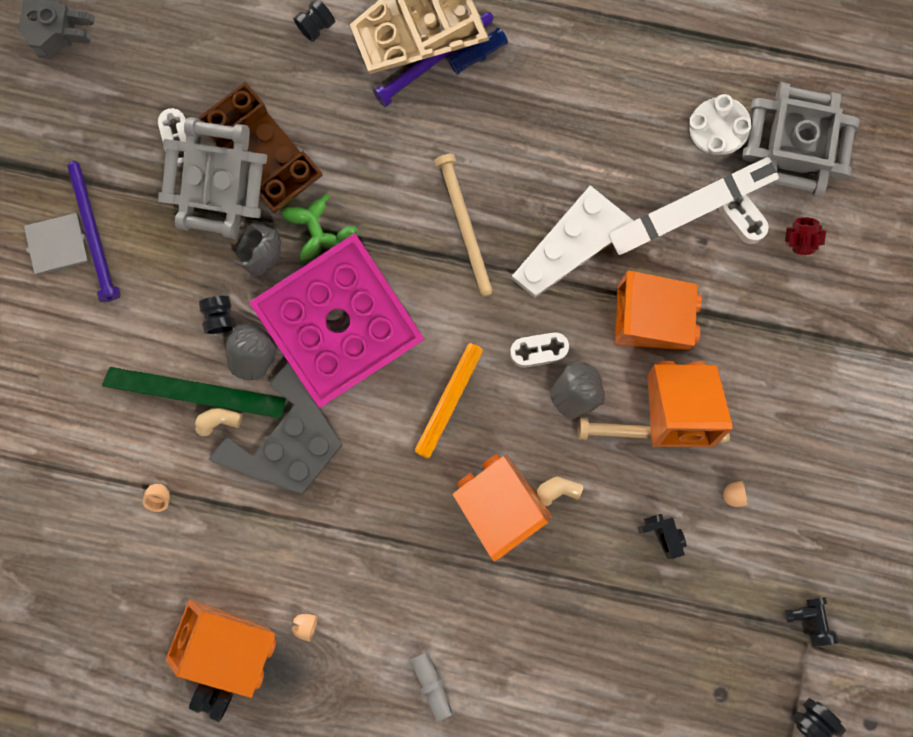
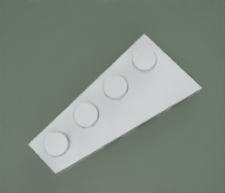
M589 186L517 269L511 279L536 298L575 268L583 265L595 254L611 245L610 232L634 220L592 186Z

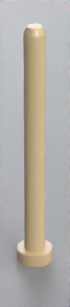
M445 154L439 156L434 160L436 169L442 170L480 293L483 297L490 296L492 294V287L453 167L456 164L455 155Z
M579 417L577 434L578 439L587 440L588 435L651 439V426L589 423L588 418ZM728 433L719 443L729 441L730 434Z

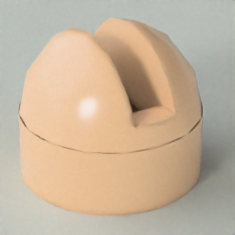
M743 481L732 482L725 487L723 498L728 505L733 507L748 506Z
M162 484L150 485L143 496L142 503L144 507L153 512L166 510L170 500V491Z
M311 614L297 615L293 622L299 626H292L293 634L301 640L311 642L316 629L317 616Z

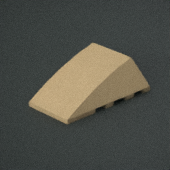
M378 0L350 24L370 74L489 41L488 33L473 0Z

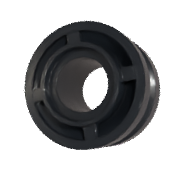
M810 698L803 704L806 712H796L791 718L797 724V729L806 737H832L833 735L842 737L846 732V729L841 724L842 722L835 714L820 702H815Z

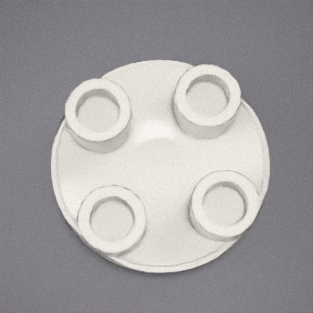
M722 94L717 98L703 102L696 108L690 117L689 131L693 142L702 151L712 155H726L735 152L747 141L751 131V118L741 103L732 99L729 95Z

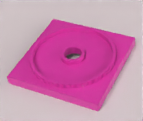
M356 233L249 302L319 408L425 340ZM334 309H342L349 315V326L342 332H334L327 325V316Z

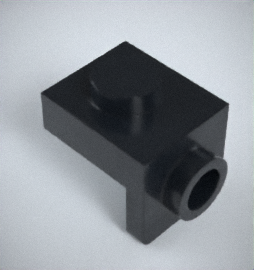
M662 514L645 518V525L638 527L639 533L658 530L667 559H674L685 555L683 548L687 546L683 531L676 528L673 518L664 519Z

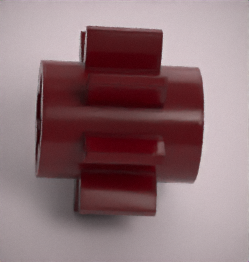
M809 217L798 218L792 227L786 228L785 241L789 242V247H792V251L796 254L811 255L816 250H819V245H825L826 231L822 230V225H819L817 219Z

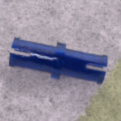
M499 26L488 33L489 41L468 46L447 58L456 75H459L460 72L478 61L480 63L486 61V56L508 44V39Z

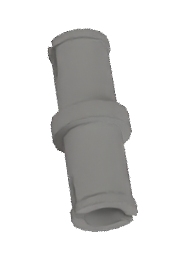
M429 652L409 660L420 682L421 695L425 694L435 721L438 722L453 715L455 712L443 689V685H445L443 678L439 679L429 657Z

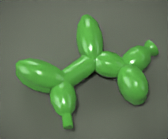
M326 193L321 199L312 202L308 209L287 207L281 212L283 218L288 222L307 224L312 238L308 240L300 252V260L303 264L313 261L321 252L322 247L331 249L354 233L359 236V232L354 226H346L338 232L337 236L323 233L318 218L323 214L325 203L330 198Z

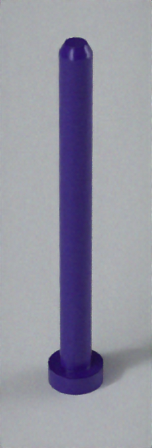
M485 12L480 16L485 27L492 23L494 19L491 12ZM453 51L420 60L384 88L379 85L373 89L375 97L382 106L387 107L392 103V96Z
M71 161L68 163L67 168L101 288L97 292L98 300L100 302L113 301L120 298L121 294L119 288L113 287L80 164L77 161Z

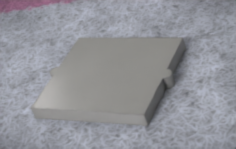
M78 213L24 226L28 243L26 252L30 254L35 275L89 262L85 245L87 237L82 232Z

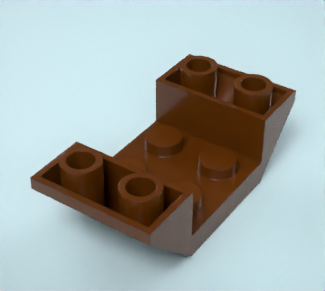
M246 82L198 117L201 122L232 127L236 124L248 126L250 131L248 151L267 154V163L263 164L259 199L273 213H276L323 176L322 172L304 151L300 152L267 112L265 104ZM209 136L216 146L234 149V141L232 139Z

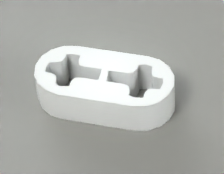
M174 108L167 109L159 115L158 126L162 141L170 139L186 142V134L184 132L186 118L179 110ZM174 118L178 122L176 124L177 134H174L169 127L170 120ZM178 157L177 167L182 168L184 157Z
M747 195L736 199L740 203L737 209L730 210L728 208L729 203L719 207L722 217L743 242L755 244L761 241L767 234L769 229L768 222ZM749 225H758L759 229L756 233L749 234L747 232Z
M547 333L520 338L512 344L510 359L516 366L523 368L561 361L567 355L569 343L567 338L560 333ZM551 340H555L557 345L562 344L563 347L558 351V355H554L551 350L542 352L541 348L548 347ZM520 345H525L526 350L537 349V353L529 354L526 361H523L522 356H516L515 352L519 351Z

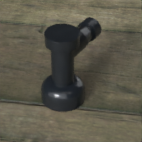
M826 597L807 599V607L785 610L787 623L794 622V620L814 619L816 632L811 635L812 646L839 643L837 633L829 630L824 604H827Z

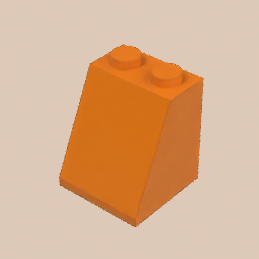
M627 271L617 288L614 345L689 351L695 346V343L699 342L700 325L696 324V312L699 313L701 310L702 296L697 294L698 284Z
M661 361L653 365L647 374L652 447H715L733 429L717 365H706L703 361H694L687 365H675L673 361Z
M495 454L482 464L483 472L476 477L472 473L465 476L456 483L459 489L452 494L494 562L546 525L553 517L508 454L501 458Z
M189 599L165 661L177 677L252 698L255 689H259L264 678L263 667L266 659L270 658L274 652L276 634L266 626Z

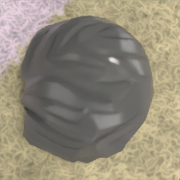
M255 222L250 224L246 228L236 249V256L241 262L238 260L234 262L252 276L265 274L266 270L272 269L275 262L280 258L282 241L277 233L278 231Z
M256 324L238 325L232 328L226 337L228 369L237 378L258 380L266 374L270 364L274 362L278 346L271 335L267 334Z
M580 361L567 365L551 389L552 403L560 413L567 418H577L604 404L605 391L600 374L595 367Z

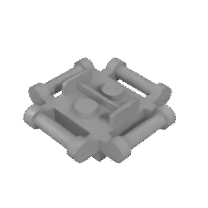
M780 82L776 91V101L763 98L752 100L751 111L753 112L751 131L748 146L744 148L742 159L748 162H758L769 157L775 170H777V165H779L778 168L802 174H807L808 172L816 173V179L813 180L777 172L779 178L765 186L772 187L774 184L812 192L813 196L823 197L826 192L829 176L838 180H848L851 178V153L854 134L859 129L860 119L842 114L840 93L830 92V94L790 87V83ZM767 113L774 115L768 150L760 148L765 114ZM841 129V130H842V136H841V142H840V149H839L838 161H837V163H834V161H835V155H836V149H837L838 136H839V130Z
M188 117L184 123L186 142L164 139L163 148L166 149L163 186L162 192L158 194V202L179 205V212L175 216V227L179 230L187 231L191 228L220 233L225 238L235 239L239 233L241 215L252 218L261 217V208H258L263 164L267 163V154L248 151L250 131L247 125L236 124L232 127L201 122L199 118ZM201 135L232 139L234 141V149L200 144ZM184 151L181 193L175 194L178 152ZM194 207L227 213L226 220L218 221L193 216Z

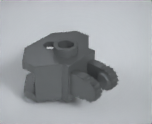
M23 0L18 29L27 44L33 48L39 58L51 59L64 46H71L72 42L90 43L92 34L85 30L75 29L74 25L91 26L94 24L95 17L87 12L69 10L67 5L61 4L59 0Z

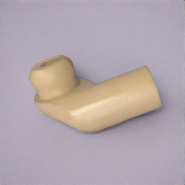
M214 407L198 415L195 420V431L200 436H209L213 428L219 424L239 428L243 414L225 408Z
M557 476L542 483L537 489V495L545 506L551 505L552 501L561 495L578 500L581 496L583 485Z

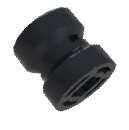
M320 0L311 2L309 9L306 11L307 13L300 12L293 18L298 29L311 42H314L320 36V30L324 28L329 29L336 22L330 10Z
M213 296L199 301L200 312L204 314L205 321L202 323L205 334L225 333L235 327L234 318L229 313L232 307L229 296Z
M199 683L189 704V710L196 713L204 712L209 715L211 720L219 723L234 693Z

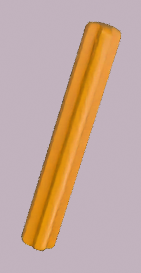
M472 343L467 345L415 448L416 454L427 459L430 458L483 353L481 347Z

